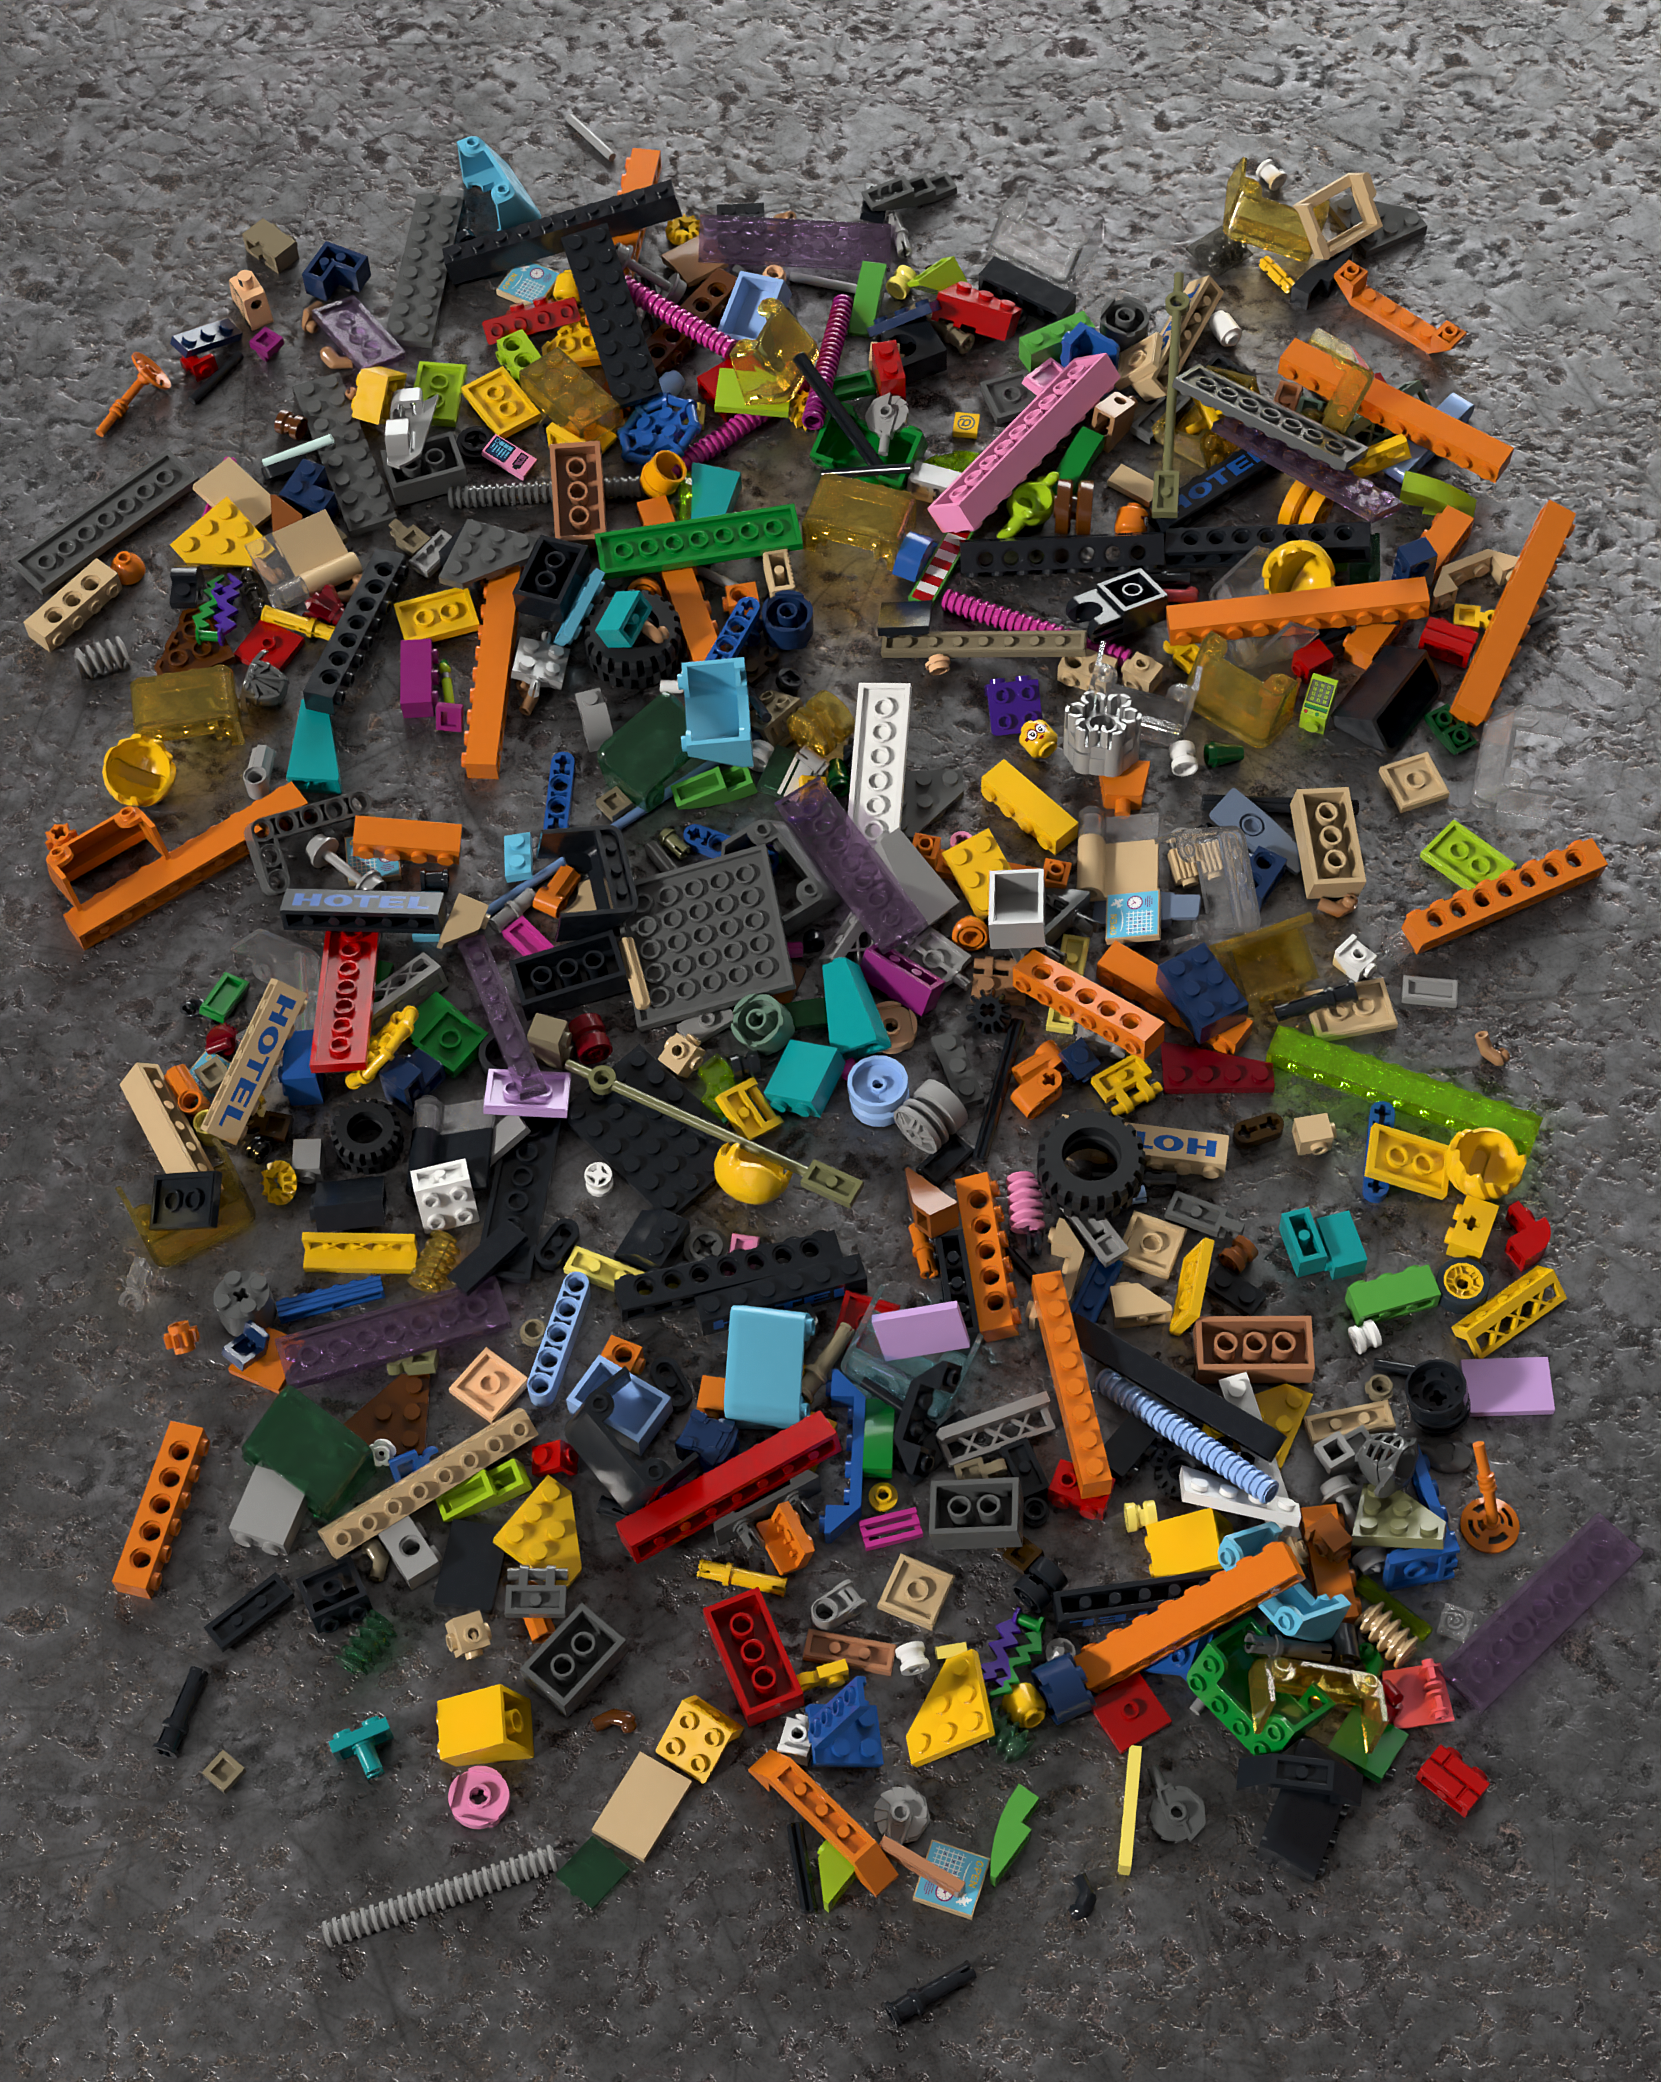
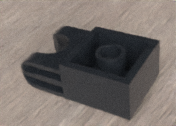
M1139 568L1098 583L1097 589L1073 597L1067 603L1066 615L1074 623L1089 622L1087 637L1094 644L1099 645L1167 620L1166 606H1168V594Z

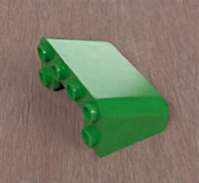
M841 402L878 454L879 436L870 432L866 420L858 418L857 413L853 411L854 407L852 405ZM828 411L824 424L810 452L811 460L816 465L825 469L868 466ZM909 425L908 428H902L898 433L895 432L894 438L890 440L888 455H879L885 465L914 463L915 465L917 461H921L928 448L922 430ZM910 473L891 474L885 477L879 475L878 479L876 476L851 478L902 494L907 486Z
M1250 1616L1206 1645L1189 1669L1187 1683L1193 1693L1254 1756L1269 1753L1282 1754L1298 1741L1302 1734H1306L1323 1720L1336 1703L1315 1682L1299 1698L1259 1657L1260 1654L1246 1653L1244 1645H1255L1252 1642H1244L1248 1630H1252L1256 1635L1270 1636ZM1311 1697H1318L1323 1706L1316 1709L1312 1705Z

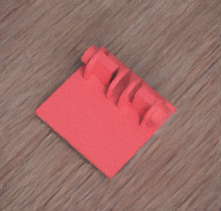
M1429 1658L1421 1661L1422 1665L1382 1671L1383 1680L1389 1679L1404 1696L1401 1702L1403 1709L1393 1722L1395 1727L1407 1729L1455 1721L1441 1662L1434 1663V1660Z

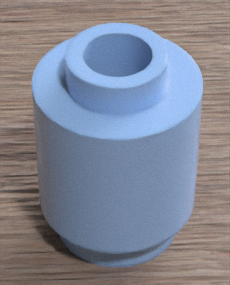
M675 370L665 372L658 379L662 392H670L673 396H677L685 385L684 378Z

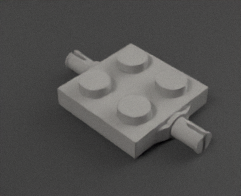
M547 631L541 634L540 641L520 637L511 678L530 684L528 694L531 697L533 690H535L534 697L539 696L540 687L561 690L570 649L550 644L552 634L548 632L546 639Z
M931 926L914 939L907 936L903 931H899V934H896L894 940L906 947L902 955L946 981L943 990L952 983H956L965 991L971 987L972 981L961 974L962 970L971 962V955Z

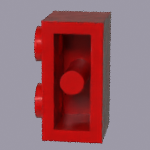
M1060 1459L1048 1488L1047 1500L1060 1509L1070 1508L1076 1510L1087 1519L1094 1520L1097 1518L1103 1520L1115 1490L1116 1479L1112 1477L1111 1494L1081 1499L1073 1463Z

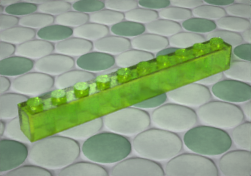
M1278 1025L1267 1051L1266 1062L1273 1063V1068L1372 1103L1378 1101L1388 1102L1394 1107L1395 1111L1458 1133L1465 1129L1475 1130L1484 1127L1497 1129L1505 1133L1513 1141L1519 1155L1524 1154L1528 1158L1543 1117L1538 1116L1533 1111L1521 1110L1510 1106L1507 1102L1495 1101L1484 1097L1478 1092H1469L1458 1088L1453 1083L1441 1082L1430 1078L1427 1074L1406 1070L1401 1065L1389 1064L1378 1060L1373 1055L1361 1054L1352 1051L1347 1046L1326 1042L1321 1037L1306 1035L1293 1027Z

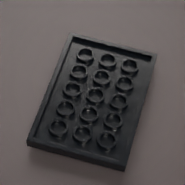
M640 1044L612 1067L617 1081L734 1133ZM604 1080L601 1081L599 1084L603 1085L606 1084L608 1081ZM589 1086L569 1103L567 1118H563V1122L653 1209H665L680 1216L718 1183L714 1171L715 1158L719 1149L727 1142L615 1091L600 1095L593 1092Z

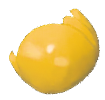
M1297 540L1284 543L1270 553L1263 565L1264 589L1268 590L1269 594L1335 587L1333 577L1336 572L1331 558L1320 545L1311 541Z
M133 734L130 738L121 739L117 746L111 747L104 757L102 774L105 786L114 799L121 804L132 807L155 805L168 796L175 784L176 766L172 762L173 756L166 750L165 745L159 739L146 737L141 734Z
M1488 1127L1459 1131L1451 1140L1445 1155L1446 1173L1453 1186L1465 1195L1484 1201L1500 1199L1503 1195L1510 1194L1520 1184L1523 1169L1527 1163L1526 1155L1518 1156L1516 1146L1505 1133Z
M730 1142L722 1145L714 1163L715 1178L720 1187L735 1200L752 1205H763L776 1200L786 1190L793 1175V1172L789 1170L784 1174V1168L740 1149V1144L738 1143L730 1146Z

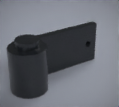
M1340 1623L1331 1639L1319 1642L1329 1643L1332 1647V1651H1321L1323 1654H1332L1330 1661L1327 1663L1283 1656L1276 1659L1333 1668L1341 1672L1353 1671L1361 1663L1357 1628L1350 1623ZM1269 1624L1267 1626V1633L1269 1635L1277 1634L1281 1635L1284 1639L1308 1641L1287 1636L1276 1625Z

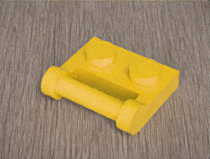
M754 1077L732 1087L715 1098V1101L737 1134L750 1141L778 1129L785 1123L781 1116H777L758 1089V1082ZM746 1093H749V1095L751 1096V1098L753 1099V1101L755 1102V1104L757 1105V1107L759 1108L767 1122L764 1121V1119L762 1118V1116L760 1115L756 1107L753 1105V1103L751 1102Z

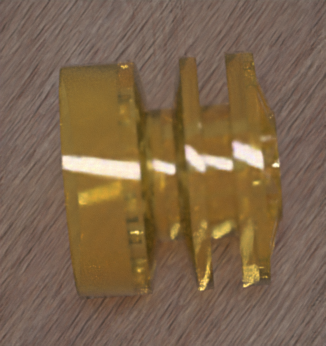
M820 690L808 700L806 707H800L796 713H793L787 719V728L793 740L801 749L807 744L818 755L825 758L837 748V744H842L855 732V720L849 709L839 698L826 690Z

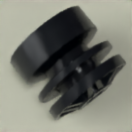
M1432 1359L1418 1364L1409 1372L1405 1381V1395L1412 1420L1420 1430L1433 1436H1447L1457 1432L1467 1423L1471 1414V1401L1462 1370L1451 1362L1442 1359Z

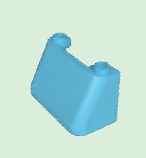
M470 136L457 141L463 182L468 189L472 188V185H477L481 187L483 193L491 190V197L496 204L499 223L497 231L541 219L540 211L511 167L494 150L476 136Z
M744 657L681 663L682 674H677L679 690L684 689L687 727L686 736H681L682 752H687L688 757L742 768L754 767L749 694Z
M733 1305L731 1307L724 1413L726 1419L736 1421L735 1427L738 1429H787L805 1417L810 1416V1405L805 1403L804 1398L801 1396L804 1344L809 1341L810 1336L815 1334V1320L809 1313L745 1305Z
M1271 1521L1225 1536L1218 1549L1219 1563L1226 1572L1233 1569L1240 1559L1247 1556L1254 1557L1263 1552L1262 1548L1278 1541V1536L1282 1534L1283 1530L1275 1522ZM1298 1583L1263 1602L1258 1607L1283 1634L1319 1643L1331 1639L1352 1604L1343 1594L1336 1595L1332 1599H1329L1327 1594H1323L1315 1600L1302 1584Z

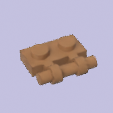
M986 956L985 959L975 958L974 969H984V974L973 973L971 996L974 995L981 999L980 990L984 989L986 997H989L991 989H995V999L1003 993L1006 996L1003 1003L1025 1006L1026 993H1022L1013 987V966L1016 965L1014 958H1010V960L994 959L993 956ZM993 970L1009 971L1008 976L992 974Z

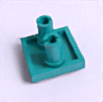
M375 1716L362 1722L363 1727L351 1732L350 1728L334 1734V1739L328 1743L337 1762L355 1755L358 1756L368 1780L384 1774L385 1772L375 1748L377 1745L394 1738L386 1717L380 1719L379 1716Z

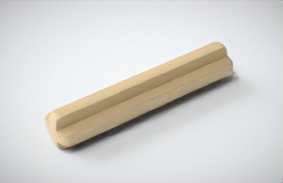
M623 937L618 944L634 1003L638 1010H646L651 1005V1000L636 945L632 937Z

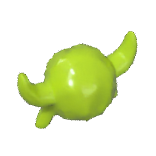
M1051 472L1046 477L1038 476L1034 482L1022 483L1012 490L1013 493L1008 497L1006 505L1011 519L999 531L998 538H1012L1020 533L1024 527L1033 528L1044 524L1050 519L1054 512L1055 499L1051 488L1059 479L1058 472Z

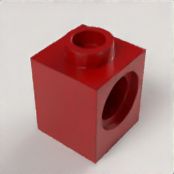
M1317 639L1294 652L1291 665L1292 671L1296 677L1301 678L1307 685L1310 683L1313 673L1324 676L1332 671L1334 655L1320 639Z

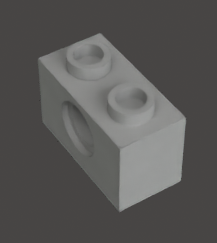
M408 1515L378 1534L381 1543L411 1590H414L440 1573L439 1561L442 1560V1557L434 1544L429 1547L424 1540L427 1534L419 1521L414 1524ZM412 1547L419 1548L415 1555L406 1554Z

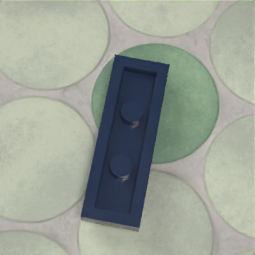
M927 298L914 303L915 309L909 311L908 307L895 311V317L888 319L886 315L873 320L875 325L867 328L869 336L879 335L881 332L941 310L938 300L929 302Z
M226 318L174 335L170 344L185 358H189L240 341L243 332Z

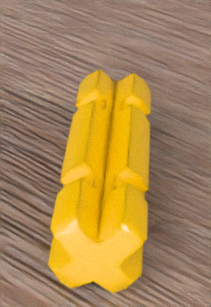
M1266 255L1264 258H1261L1259 267L1264 272H1267L1266 274L1278 286L1282 285L1281 289L1286 294H1290L1295 281L1291 277L1288 278L1289 275L1277 263H1274L1275 261L1270 256Z

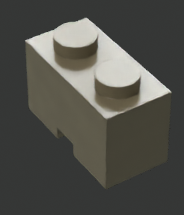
M264 218L242 234L246 251L258 260L262 257L266 259L265 265L278 274L299 258L296 240L291 235L287 236L280 231L276 224H271Z
M536 1013L527 1034L529 1047H532L530 1050L532 1063L563 1071L565 1063L568 1059L572 1060L574 1054V1046L571 1045L572 1033L569 1032L568 1022Z

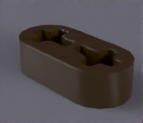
M1270 1112L1240 1121L1234 1127L1233 1142L1239 1148L1249 1149L1277 1140L1283 1133L1284 1120L1277 1113ZM1267 1123L1276 1126V1129L1272 1131L1270 1127L1266 1128ZM1241 1131L1250 1134V1138L1246 1139L1245 1136H1240Z

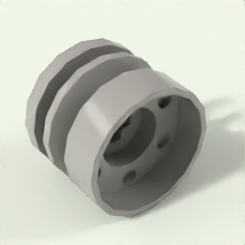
M928 1079L913 1093V1099H907L903 1106L901 1105L894 1112V1120L901 1132L911 1143L926 1153L934 1154L941 1148V1145L949 1140V1134L953 1135L968 1121V1114L961 1101L950 1089L936 1080Z

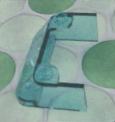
M880 1284L842 1359L841 1370L847 1378L859 1384L864 1376H866L902 1401H905L911 1380L935 1366L936 1363L922 1356L885 1361L872 1324V1315L881 1314L874 1310L885 1286ZM978 1334L967 1356L957 1351H947L940 1357L938 1363L945 1360L963 1366L961 1380L954 1394L939 1389L934 1390L933 1403L928 1409L926 1417L936 1420L945 1415L980 1346L983 1335Z

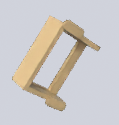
M1368 172L1348 173L1293 205L1301 218L1315 255L1314 259L1328 260L1330 257L1383 227L1373 200L1376 196V189ZM1350 187L1362 222L1326 242L1313 208Z

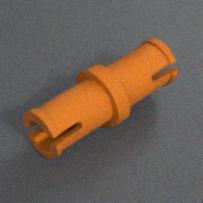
M912 1223L908 1229L913 1242L912 1253L917 1258L920 1276L923 1279H927L926 1273L928 1272L929 1279L934 1278L938 1275V1269L933 1256L935 1252L934 1245L930 1242L929 1236L916 1228L915 1224Z

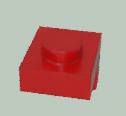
M212 353L200 359L197 355L185 358L182 355V358L179 359L185 372L190 371L197 382L210 377L218 370Z
M561 1439L532 1447V1475L540 1478L561 1471L570 1476L576 1475L579 1456L569 1443Z

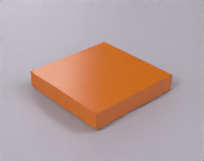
M268 1327L265 1329L270 1336L266 1355L244 1371H241L232 1363L228 1370L230 1374L280 1394L305 1352L307 1344L304 1341Z

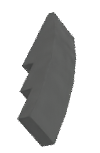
M947 171L928 178L926 173L909 180L902 175L861 192V195L871 211L897 210L935 202L957 194V186Z

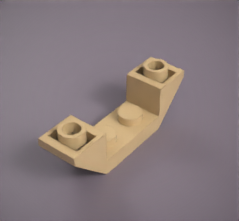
M1486 549L1443 566L1433 592L1430 605L1431 612L1450 608L1455 604L1458 591L1456 586L1474 577H1482L1487 572H1490L1499 586L1507 584L1519 557Z
M1059 1218L1057 1226H1051L1047 1243L1051 1244V1255L1065 1258L1062 1273L1066 1274L1064 1286L1071 1308L1084 1263L1085 1250L1065 1219ZM1029 1301L1025 1317L1029 1318V1329L1035 1330L1040 1325L1034 1302Z

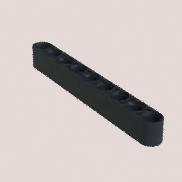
M1072 1311V1319L1082 1353L1272 1463L1287 1438L1283 1433Z

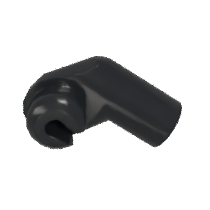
M204 999L188 1000L181 1003L180 1012L186 1017H204L211 1025L218 1023L216 1020L199 1014V1009L205 1001Z
M1086 1873L1079 1874L1072 1879L1078 1892V1897L1075 1904L1070 1905L1069 1913L1077 1921L1091 1915L1097 1900Z

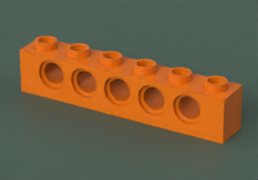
M1032 949L1013 966V987L1018 991L1028 994L1041 1004L1051 1007L1062 1016L1074 1020L1085 1029L1097 1033L1108 1042H1112L1125 1049L1128 1053L1145 1060L1164 1042V1021L1042 953Z
M988 1172L955 1179L980 1334L986 1343L1018 1336V1325L1022 1324V1318L1019 1308H1015L1014 1299L1018 1298L1014 1281L1010 1282L1009 1273L1013 1272V1266L1010 1256H1006L1005 1248L1009 1247V1242L1005 1230L1002 1231L1001 1222H1004L1005 1219L1001 1205H997L996 1197H1000L998 1183L996 1180L992 1181ZM986 1202L984 1207L976 1209L980 1203ZM985 1227H991L987 1233L980 1234ZM995 1253L992 1258L984 1259L987 1254ZM999 1278L997 1283L988 1285L992 1279ZM997 1304H1003L1001 1309L993 1311Z
M170 1421L112 1579V1583L118 1592L152 1599L154 1590L157 1591L162 1582L161 1571L163 1565L168 1563L171 1557L173 1537L178 1536L181 1529L182 1521L180 1518L183 1509L186 1510L191 1501L190 1490L192 1484L196 1483L200 1476L201 1467L199 1465L202 1456H206L210 1448V1440L204 1428ZM189 1453L186 1459L177 1460L181 1454ZM175 1479L179 1480V1483L173 1487H167L170 1481ZM170 1506L167 1512L158 1514L160 1508ZM160 1533L156 1540H148L151 1534ZM143 1560H151L146 1567L138 1568V1565Z

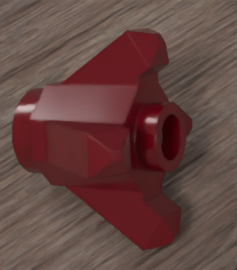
M326 584L321 593L316 592L312 598L307 599L305 605L309 611L304 612L302 617L310 619L314 617L320 622L337 626L345 608L338 597L334 585Z

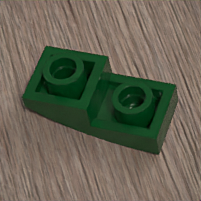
M1447 703L1427 713L1424 716V720L1439 741L1455 756L1476 745L1478 742L1464 721L1460 723L1457 718L1452 716L1449 712L1450 706Z
M814 998L782 1004L792 1016L795 1031L805 1028L816 1030L828 1026L825 998Z

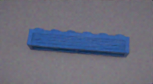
M371 1275L363 1280L356 1279L343 1285L335 1284L328 1289L320 1288L312 1293H300L292 1298L284 1297L276 1302L281 1324L383 1299L386 1296L380 1275Z

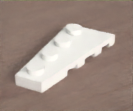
M1182 1465L1179 1474L1182 1502L1299 1527L1301 1520L1300 1507L1293 1500L1275 1496L1272 1501L1263 1504L1259 1499L1252 1497V1494L1246 1493L1245 1489H1240L1229 1480Z

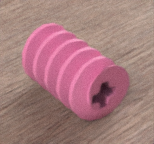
M1029 1171L1015 1172L1006 1178V1185L1008 1186L1007 1195L1009 1196V1225L1011 1226L1010 1230L1016 1234H1026V1231L1033 1233L1045 1228V1222L1041 1220L1044 1218V1212L1040 1210L1043 1208V1202L1039 1200L1043 1197L1042 1192L1039 1190L1041 1186L1038 1185L1037 1179H1034L1035 1174Z

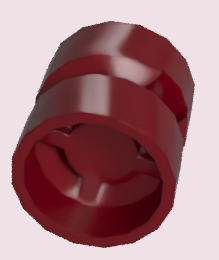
M582 1014L569 1023V1032L572 1033V1042L575 1044L576 1053L581 1063L595 1064L611 1055L613 1047L609 1037L606 1036L605 1026L599 1014Z

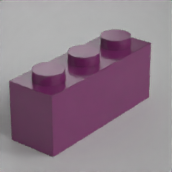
M432 639L401 640L400 705L403 718L434 717V706L439 702L438 691H434V685H439L438 669L434 670V664H439L438 648L433 649Z
M881 941L866 948L860 964L869 986L876 987L890 999L900 1002L914 1014H919L920 1016L936 1008L946 982Z

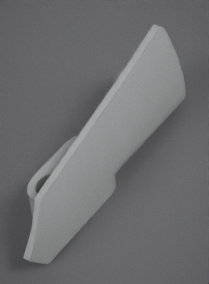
M421 388L399 389L393 393L390 419L386 420L385 429L387 465L401 469L421 457L439 399L438 394L424 401Z

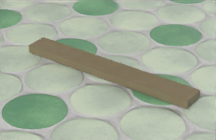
M1087 630L929 632V634L921 637L899 635L896 638H887L883 636L881 656L882 658H930L936 654H943L949 658L1086 657Z

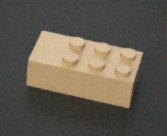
M1349 787L1297 789L1290 803L1306 898L1344 897L1348 893L1359 897L1366 884V877Z

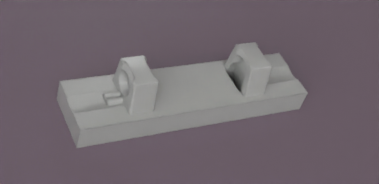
M1073 1214L1072 1218L1066 1216L1105 1268L1129 1254V1248L1106 1218L1096 1221L1095 1217H1088V1221L1079 1220L1080 1216ZM1103 1232V1235L1098 1239L1095 1240L1093 1238L1094 1236Z

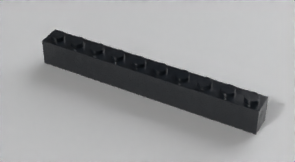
M672 180L659 182L442 248L444 263L453 285L565 252L561 237L607 223L611 237H615L682 217L679 200Z

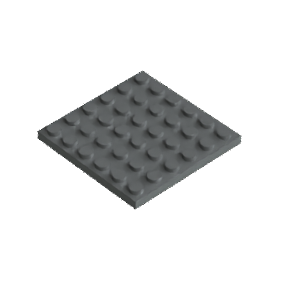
M766 844L634 881L638 897L637 911L635 915L620 924L619 928L621 938L632 937L634 939L651 1000V1005L648 1009L638 1010L632 995L637 1028L640 1032L735 1006L742 998L749 994L756 993L771 996L796 989Z

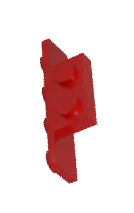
M546 296L532 300L533 303L524 306L523 302L509 306L510 310H507L505 315L482 322L488 344L497 343L496 340L523 329L526 335L580 321L581 316L575 297L554 302V298L547 299Z

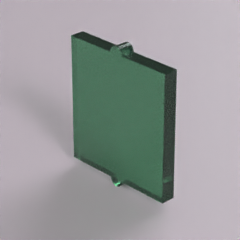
M592 1835L555 1876L571 1890V1896H577L593 1910L626 1875L629 1868L614 1855L613 1849L608 1850Z

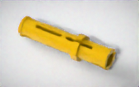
M265 605L261 614V621L299 631L310 638L314 636L329 641L336 626L318 621L317 618H305Z
M703 1558L700 1560L697 1577L720 1581L724 1586L733 1584L750 1589L759 1587L760 1591L780 1595L781 1597L785 1595V1586L787 1585L788 1578L734 1567V1563L730 1562L721 1564L704 1560Z

